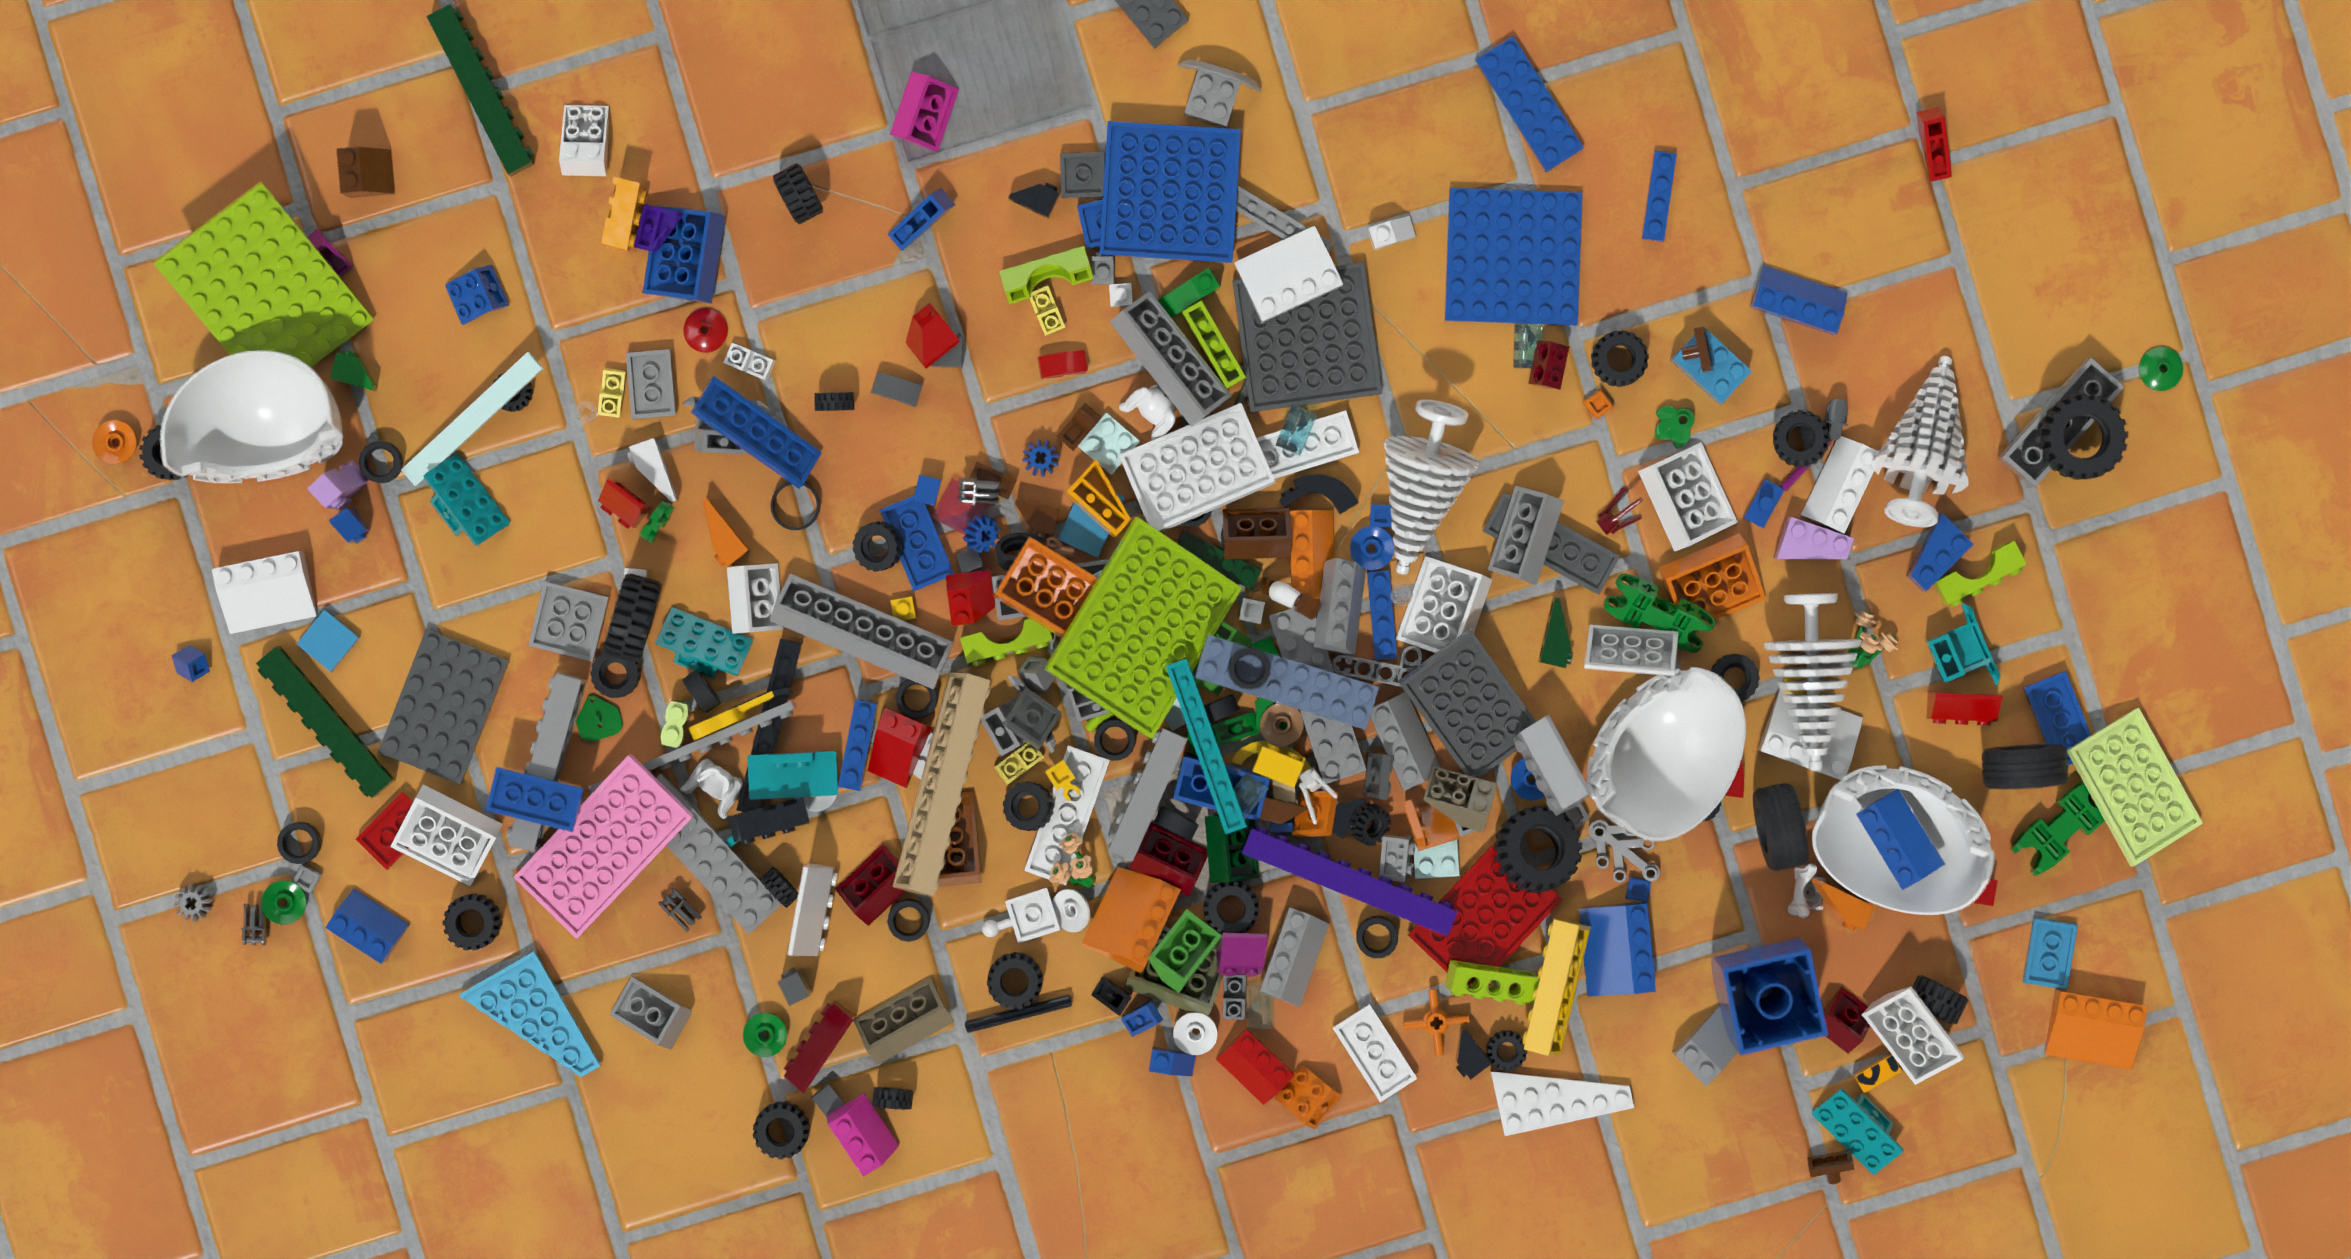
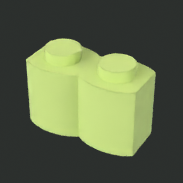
M671 701L665 713L666 724L661 732L662 745L675 748L682 746L686 737L685 725L691 714L690 704L678 701Z

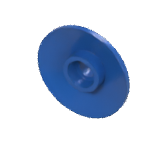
M1367 526L1357 531L1350 543V553L1353 560L1364 569L1377 570L1386 566L1392 559L1394 542L1386 530L1380 527ZM1369 544L1376 546V550L1372 553L1367 549Z
M1523 758L1512 769L1510 776L1512 788L1523 799L1530 801L1540 800L1545 795L1538 789L1536 780L1534 782L1528 781V776L1533 773L1527 769L1525 759Z

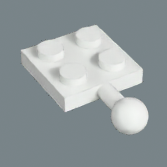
M1047 887L1005 900L1010 918L999 922L987 920L982 925V932L987 937H995L999 930L1013 926L1018 943L1061 930Z

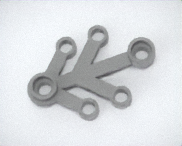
M1600 819L1590 824L1589 835L1597 843L1598 857L1596 865L1599 868L1604 869L1608 867L1610 862L1609 857L1606 855L1605 841L1613 847L1615 865L1613 879L1616 882L1621 883L1625 881L1627 876L1624 869L1623 856L1642 870V875L1646 880L1655 881L1659 878L1660 867L1657 863H1647L1629 849L1642 847L1645 850H1651L1654 847L1655 841H1651L1652 845L1646 846L1644 844L1645 839L1643 838L1618 840L1612 834L1625 833L1628 836H1634V834L1618 825H1609L1606 821ZM1602 828L1604 833L1597 834L1595 830ZM1604 858L1607 863L1600 864L1599 859ZM1653 870L1655 875L1649 876L1647 871ZM1622 872L1624 877L1618 878L1616 873Z

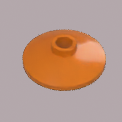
M110 420L102 423L95 430L92 438V447L96 456L103 462L121 464L128 461L135 453L137 438L134 430L128 424L118 420ZM116 438L120 440V445L117 447L113 445V441Z

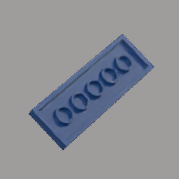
M1513 36L1475 60L1545 172H1548L1584 149Z
M715 376L710 379L691 411L696 417L798 489L804 485L822 453Z

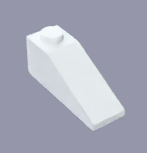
M652 438L630 446V452L627 455L631 465L635 464L636 468L671 502H678L657 439Z

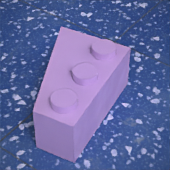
M353 460L346 466L344 464L339 467L340 471L334 468L323 473L307 488L325 508L345 509L351 504V498L370 481L363 475Z
M1787 517L1773 559H1847L1854 538L1793 517Z

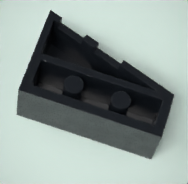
M803 797L727 816L734 842L742 841V845L755 842V837L758 836L767 839L776 836L775 832L782 830L783 834L796 831L795 827L810 823Z

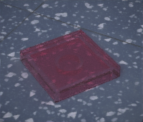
M951 479L932 518L966 535L967 533L963 532V528H968L967 521L973 522V516L981 517V515H984L989 503L975 502V505H973V503L959 502L958 497L960 493L958 488L961 487V484Z

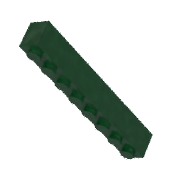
M449 4L426 16L507 174L513 176L535 165L532 161L535 156L529 146L525 147L522 141L525 138L519 126H514L512 119L515 117L509 106L505 108L502 99H504L503 93L499 87H494L491 81L494 79L489 67H484L481 61L484 57L478 47L474 48L471 42L474 40L468 27L464 28L461 23L464 18L458 8L454 9Z
M275 646L256 663L259 667L257 670L264 679H270L274 684L272 686L273 690L279 696L283 695L288 700L287 706L294 713L298 712L301 715L303 725L309 730L313 729L317 734L315 737L323 747L327 746L332 751L330 756L338 764L341 762L344 765L346 775L351 780L356 779L360 784V791L366 797L374 798L395 781V778L281 646Z

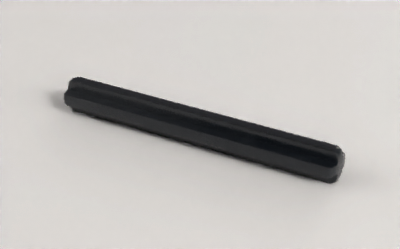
M1065 995L1034 1003L1028 1007H1023V1009H1010L971 1019L965 1022V1028L967 1033L1068 1008L1072 1006V1000L1070 995Z

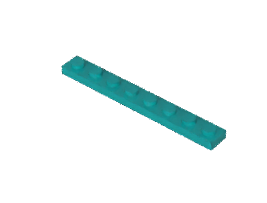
M1188 659L1167 665L1166 669L1225 834L1247 827Z

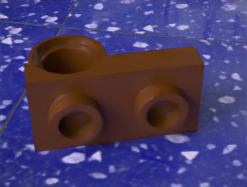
M1084 403L1056 437L1074 451L1102 417Z

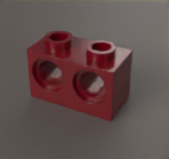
M1537 341L1528 384L1546 389L1561 390L1570 346L1549 341Z

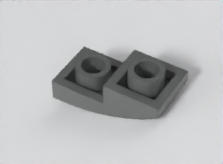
M877 372L870 393L916 407L922 385Z
M1245 974L1224 976L1222 1019L1245 1020Z
M829 1083L811 1096L825 1115L846 1104Z

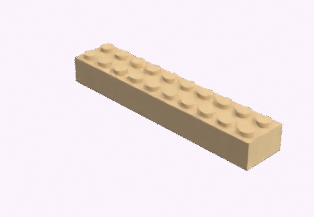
M949 673L895 875L894 888L934 896V892L938 889L939 873L945 863V850L950 844V831L956 822L955 812L962 799L961 790L967 780L968 774L966 771L968 763L971 762L973 757V744L978 738L979 722L985 712V699L990 693V680L968 673Z

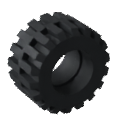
M798 163L773 175L774 184L796 223L800 225L823 213V206L803 168Z
M1625 330L1613 331L1598 340L1591 354V365L1595 370V375L1599 376L1603 383L1606 382L1610 386L1623 387L1636 382L1643 376L1648 366L1649 354H1647L1646 345L1642 343L1643 340L1640 337H1636V334ZM1614 346H1624L1632 354V364L1626 371L1617 372L1608 364L1607 354Z
M1798 410V412H1789L1775 426V431H1773L1774 449L1779 458L1789 466L1793 465L1796 468L1804 466L1806 468L1811 464L1815 465L1818 463V460L1825 456L1824 454L1828 449L1829 433L1826 424L1817 414L1814 415L1810 411L1803 412V410ZM1796 427L1809 428L1814 434L1812 447L1802 452L1793 450L1788 444L1790 431Z
M162 425L155 426L154 430L150 429L147 432V437L144 436L142 438L144 443L139 447V450H142V454H139L140 459L144 461L142 465L148 469L151 475H155L157 478L179 480L182 476L166 468L160 459L159 449L161 447Z
M1240 881L1219 882V884L1214 885L1208 891L1204 900V916L1209 926L1219 934L1246 933L1257 921L1259 904L1255 893L1248 885ZM1225 896H1237L1244 903V913L1236 921L1224 920L1218 912L1219 902Z
M469 894L459 897L453 903H450L448 910L444 913L445 920H443V925H445L444 933L449 936L448 940L450 943L454 942V946L457 948L461 947L467 951L478 950L492 943L498 936V931L502 926V923H500L502 916L498 913V906L493 904L494 901L487 899L482 894ZM468 909L477 910L484 918V928L477 935L468 934L461 926V916Z
M1012 952L1011 954L1002 955L989 970L987 978L989 994L1002 1007H1008L1012 1010L1016 1008L1023 1009L1025 1006L1028 1007L1038 998L1042 989L1043 975L1040 966L1032 957H1028L1024 953ZM1019 968L1026 973L1028 985L1023 992L1013 994L1004 989L1002 977L1008 969Z
M1918 975L1912 986L1932 1015L1950 1024L1958 1023L1969 1001L1966 996L1923 975Z
M778 1101L774 1104H769L759 1113L753 1125V1139L756 1140L755 1144L757 1148H761L763 1154H768L770 1158H791L804 1147L809 1138L810 1126L808 1124V1117L804 1115L805 1112L798 1108V1105L789 1104L790 1102L787 1101L784 1103ZM785 1118L792 1123L794 1136L790 1141L781 1143L775 1141L770 1136L768 1128L772 1120Z

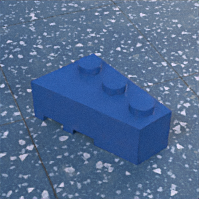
M1938 513V522L1928 532L1906 576L1921 591H1927L1974 544L1943 513Z

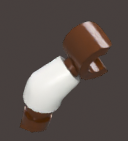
M1261 577V590L1263 594L1270 596L1272 600L1293 609L1295 607L1294 611L1309 619L1316 617L1321 608L1320 601L1305 593L1300 597L1301 593L1282 581L1275 582Z

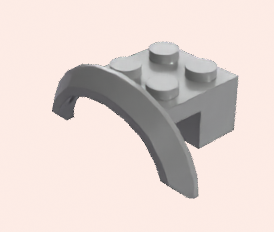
M1186 59L1177 65L1185 69L1198 70L1184 116L1221 128H1227L1240 84L1261 93L1257 81L1240 73L1192 59Z
M689 397L682 405L695 406L699 397ZM749 400L760 409L768 410V407L763 402ZM696 417L694 451L745 454L742 448Z
M1007 676L1019 693L1027 687L1020 678ZM1019 695L985 714L981 719L1001 756L1026 742L1002 725ZM1051 730L1046 738V745L1052 753L1056 740Z

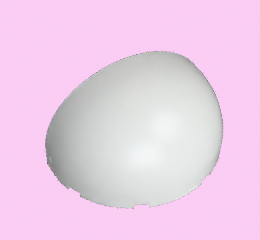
M250 351L234 354L217 360L198 371L186 381L171 400L161 427L163 465L179 476L193 475V480L211 483H242V479L257 478V482L307 471L311 469V464L317 461L319 464H322L333 457L340 450L343 438L338 406L323 380L298 359L271 351Z
M1690 667V670L1684 671L1675 669L1674 676L1659 674L1637 687V692L1628 700L1624 698L1612 711L1593 743L1595 750L1593 756L1589 757L1587 766V785L1592 792L1590 794L1591 798L1595 801L1596 807L1611 821L1624 830L1645 840L1664 841L1673 839L1700 824L1722 800L1740 765L1746 736L1745 715L1740 699L1736 692L1717 674L1696 667Z
M1886 765L1855 770L1846 775L1837 785L1835 784L1823 803L1812 835V844L1817 859L1827 873L1844 888L1884 908L1920 915L1950 913L1963 909L1973 903L1989 882L1994 864V850H1991L1989 842L1991 837L1980 815L1965 798L1961 800L1951 792L1952 788L1913 769L1905 767L1890 769ZM1896 789L1901 790L1945 862L1944 866L1904 890L1897 883L1856 815L1862 808Z

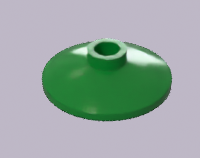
M2156 347L2147 351L2141 358L2139 375L2142 382L2150 389L2166 391L2176 386L2181 380L2183 363L2179 355L2172 349ZM2162 364L2166 366V371L2164 373H2162L2159 369L2160 365Z
M287 880L274 882L266 888L262 895V911L270 921L276 924H291L303 915L306 908V896L301 887L294 882ZM281 898H285L287 900V904L285 906L279 905V900Z
M760 1013L748 1020L743 1029V1041L746 1048L752 1054L759 1057L776 1055L783 1049L787 1040L785 1024L779 1017L770 1013ZM767 1030L770 1033L769 1038L762 1037V1031Z

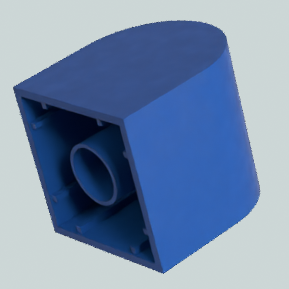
M1801 938L1712 957L1711 966L1714 986L1723 1022L1731 1043L1740 1055L1828 1035L1811 951Z

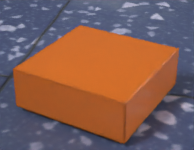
M1602 389L1583 402L1595 420L1614 407Z

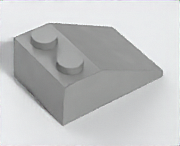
M631 976L610 1016L657 1045L671 1050L693 1011Z
M1720 1006L1672 1051L1705 1086L1738 1053L1728 1037Z

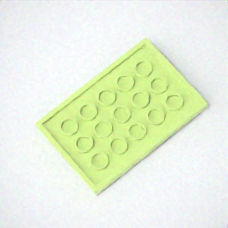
M2139 708L2133 709L2067 750L2069 757L2130 867L2136 866L2203 824Z

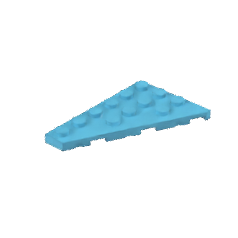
M536 951L459 994L461 999L466 1000L481 1012L489 1015L490 1018L507 1027L543 1053L548 1054L578 1076L583 1077L601 1066Z

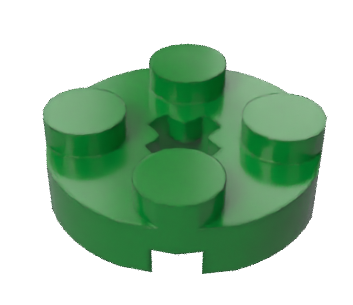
M666 500L662 501L649 517L648 524L644 525L639 536L652 543L659 533L658 530L664 528L670 520L669 516L675 507Z

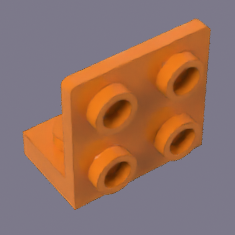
M1412 800L1403 802L1405 815L1418 851L1460 838L1455 821L1430 804L1419 808L1418 806L1414 807Z
M1302 1064L1295 1071V1076L1277 1094L1275 1099L1301 1122L1315 1130L1342 1095L1324 1083Z

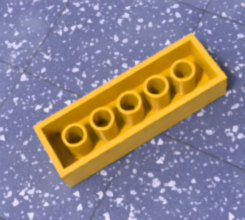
M1554 919L1553 923L1550 924L1548 929L1549 943L1545 945L1543 951L1545 960L1538 972V979L1540 981L1538 988L1533 993L1535 1003L1528 1015V1022L1530 1024L1528 1031L1523 1036L1524 1050L1547 1056L1561 1055L1591 926Z

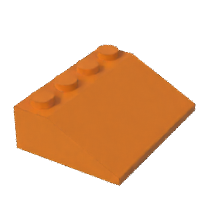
M1740 533L1658 568L1673 604L1677 605L1680 599L1683 598L1709 612L1715 620L1766 599L1748 544Z
M1029 537L993 597L1063 638L1098 578Z
M1117 867L1081 945L1142 973L1181 889L1160 879Z
M2055 989L2044 1054L2132 1070L2144 1031L2148 1006Z

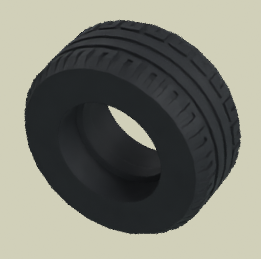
M2032 744L2003 746L1985 749L1981 755L1983 761V783L1989 789L2052 787L2066 784L2069 779L2067 772V750L2063 745Z
M1783 783L1758 788L1753 793V810L1761 850L1768 868L1778 871L1803 866L1809 858L1808 840L1801 806L1794 787Z

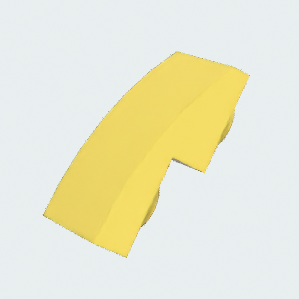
M1048 284L1033 290L1029 299L1045 336L1065 328Z
M604 368L602 388L599 395L598 415L620 418L627 371Z
M1027 742L996 765L994 769L1005 784L1008 785L1042 760L1044 756L1038 749Z

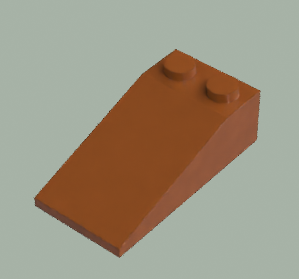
M973 791L961 792L962 799L955 812L956 822L950 831V844L945 850V863L939 873L938 887L982 883Z

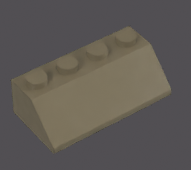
M931 977L853 1020L866 1051L877 1065L954 1022L947 1005Z

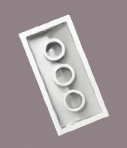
M1843 436L1836 440L1803 508L1801 516L1837 533L1844 534L1875 470L1873 469V460L1880 452Z

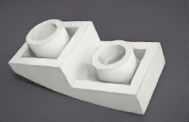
M731 343L723 363L768 381L776 361Z

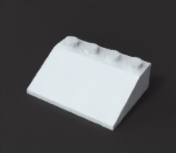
M1315 226L1234 262L1261 323L1343 286L1336 267Z
M1702 442L1638 471L1674 552L1691 546L1738 523Z
M304 551L212 569L216 592L230 634L317 616Z
M1425 556L1396 639L1437 653L1469 628L1474 633L1493 579Z
M1589 625L1584 668L1674 676L1678 632Z
M1779 688L1757 750L1809 769L1810 755H1804L1802 748L1810 747V742H1800L1797 736L1809 734V729H1794L1792 722L1809 720V716H1790L1787 709L1808 707V703H1786L1782 695L1794 693ZM1820 703V707H1822V706H1829V705ZM1840 710L1838 715L1820 716V720H1835L1837 722L1835 728L1820 729V734L1833 735L1829 742H1820V747H1828L1827 755H1821L1822 769L1816 772L1843 780L1852 761L1863 718Z
M422 785L390 847L471 886L503 824Z
M808 863L804 866L788 955L818 956L820 951H824L826 938H822L824 929L828 930L830 917L826 916L827 909L832 908L834 895L830 894L831 887L836 886L838 873H834L835 867Z
M1912 987L1897 990L1873 1001L1862 1014L1915 1085L1965 1058Z

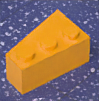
M614 177L613 184H615L613 196H610L609 204L611 205L608 216H606L601 244L630 252V248L634 247L636 234L634 232L636 225L639 226L642 213L639 211L641 204L646 202L647 191H644L645 187L641 183Z
M1097 459L1065 494L1114 539L1131 521Z

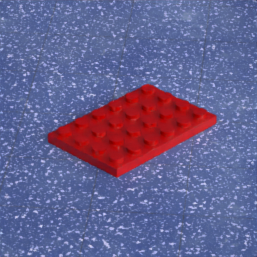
M1494 843L1438 902L1441 903L1442 900L1454 905L1453 909L1458 911L1449 935L1445 936L1418 924L1407 934L1447 973L1450 960L1500 967L1563 900L1552 889L1542 893L1540 891L1529 893L1526 889L1522 891L1517 889L1515 883L1509 884L1506 881V874L1501 875L1498 870L1501 868L1500 863H1495L1494 856L1497 855V851L1493 850ZM1475 977L1470 978L1467 985L1472 984Z

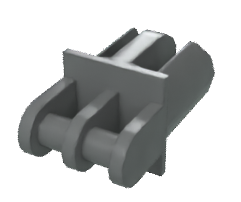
M1843 399L1832 400L1826 407L1824 423L1828 424L1827 429L1829 440L1831 441L1838 440L1841 437L1842 426H1848V404Z
M977 477L975 479H959L961 487L958 488L960 493L958 497L959 502L973 503V505H975V502L999 503L998 488L1000 487V482L977 480Z
M673 888V892L670 895H665L666 899L662 902L659 901L658 904L668 916H671L688 932L690 928L676 912L691 926L696 921L682 907L683 905L696 919L700 920L702 916L687 902V898L676 888ZM677 896L682 900L679 905L674 901ZM670 903L675 907L672 912L667 908Z
M244 904L243 928H241L242 944L252 943V945H256V943H262V945H266L268 927H266V916L262 911V907L260 906L259 924V905H252L250 912V905ZM247 930H252V936H247ZM257 930H262V937L257 936Z

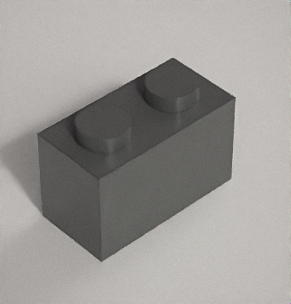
M791 968L781 974L778 984L789 1006L809 997L813 993L802 969L796 971L795 968Z

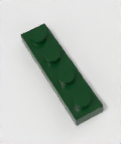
M1185 531L1182 532L1177 542L1178 545L1225 577L1250 590L1253 589L1262 570L1240 559H1224L1223 550Z

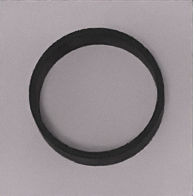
M788 482L781 485L774 492L771 499V513L776 522L782 527L789 530H802L811 526L816 521L820 512V500L815 490L804 483L803 486L810 489L816 498L817 509L815 516L808 524L802 527L792 528L784 525L775 514L774 502L776 496L783 488L793 485Z

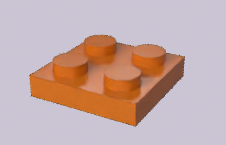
M1328 791L1308 792L1317 824H1313L1307 807L1306 811L1295 816L1292 835L1296 837L1331 836L1338 797L1334 798ZM1303 792L1299 793L1297 804L1307 806Z

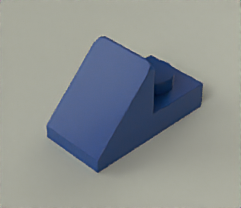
M1152 1001L1145 1002L1120 1018L1132 1037L1163 1021Z

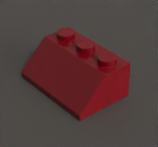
M1150 822L1129 868L1169 883L1181 889V893L1189 896L1199 878L1208 853L1206 848Z
M884 844L878 847L835 888L851 911L868 926L905 892V890L893 887L899 860Z

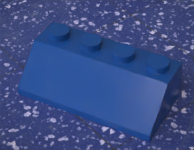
M1763 265L1749 308L1835 335L1838 333L1844 315L1848 293Z
M1185 752L1173 799L1217 810L1198 755ZM1225 763L1234 789L1237 786L1242 790H1248L1247 783L1242 780L1246 774L1251 775L1255 779L1257 795L1249 798L1237 797L1243 816L1259 821L1270 778L1253 772L1252 769Z
M1900 789L1890 792L1856 813L1902 890L1945 865V862Z

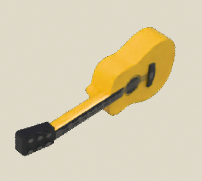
M785 687L784 689L779 688L780 690L774 689L775 691L765 692L733 706L710 719H704L703 722L688 728L693 740H698L745 719L746 710L769 701L774 696L793 693L791 688Z

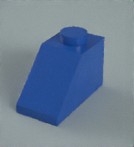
M346 508L329 520L331 525L348 543L355 542L358 544L367 538L366 533L370 531L354 508Z
M1152 1047L1149 1072L1192 1076L1196 1055Z

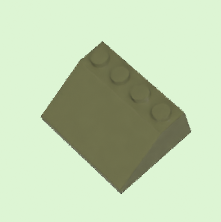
M1163 927L1153 951L1171 930L1170 928ZM1217 946L1214 947L1180 993L1160 979L1149 960L1142 973L1133 969L1130 970L1124 988L1188 1012H1198L1209 1016L1223 978V974H1217Z

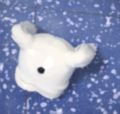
M1158 384L1151 386L1149 389L1146 387L1137 389L1129 396L1125 403H1120L1119 410L1123 412H1130L1138 407L1141 415L1152 424H1155V428L1151 433L1152 440L1166 434L1175 422L1173 412H1175L1176 406Z
M705 759L696 766L686 784L680 788V791L690 794L697 787H700L712 797L721 800L718 806V814L722 819L727 818L728 810L741 793L742 780L732 776L722 767L715 765L711 759Z
M1808 864L1794 868L1795 890L1793 901L1787 907L1790 915L1799 916L1804 919L1809 916L1810 910H1823V898L1811 882L1812 878L1826 883L1825 878L1814 876L1817 866Z

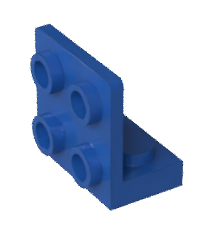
M492 265L475 268L445 285L462 325L488 312L509 306Z

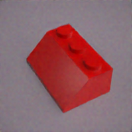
M1928 692L1927 719H1933V723L1946 724V720H1955V724L1968 725V721H1977V725L1990 726V721L1997 722L2002 696Z
M1247 1027L1216 1058L1263 1105L1278 1094L1295 1076L1294 1072Z

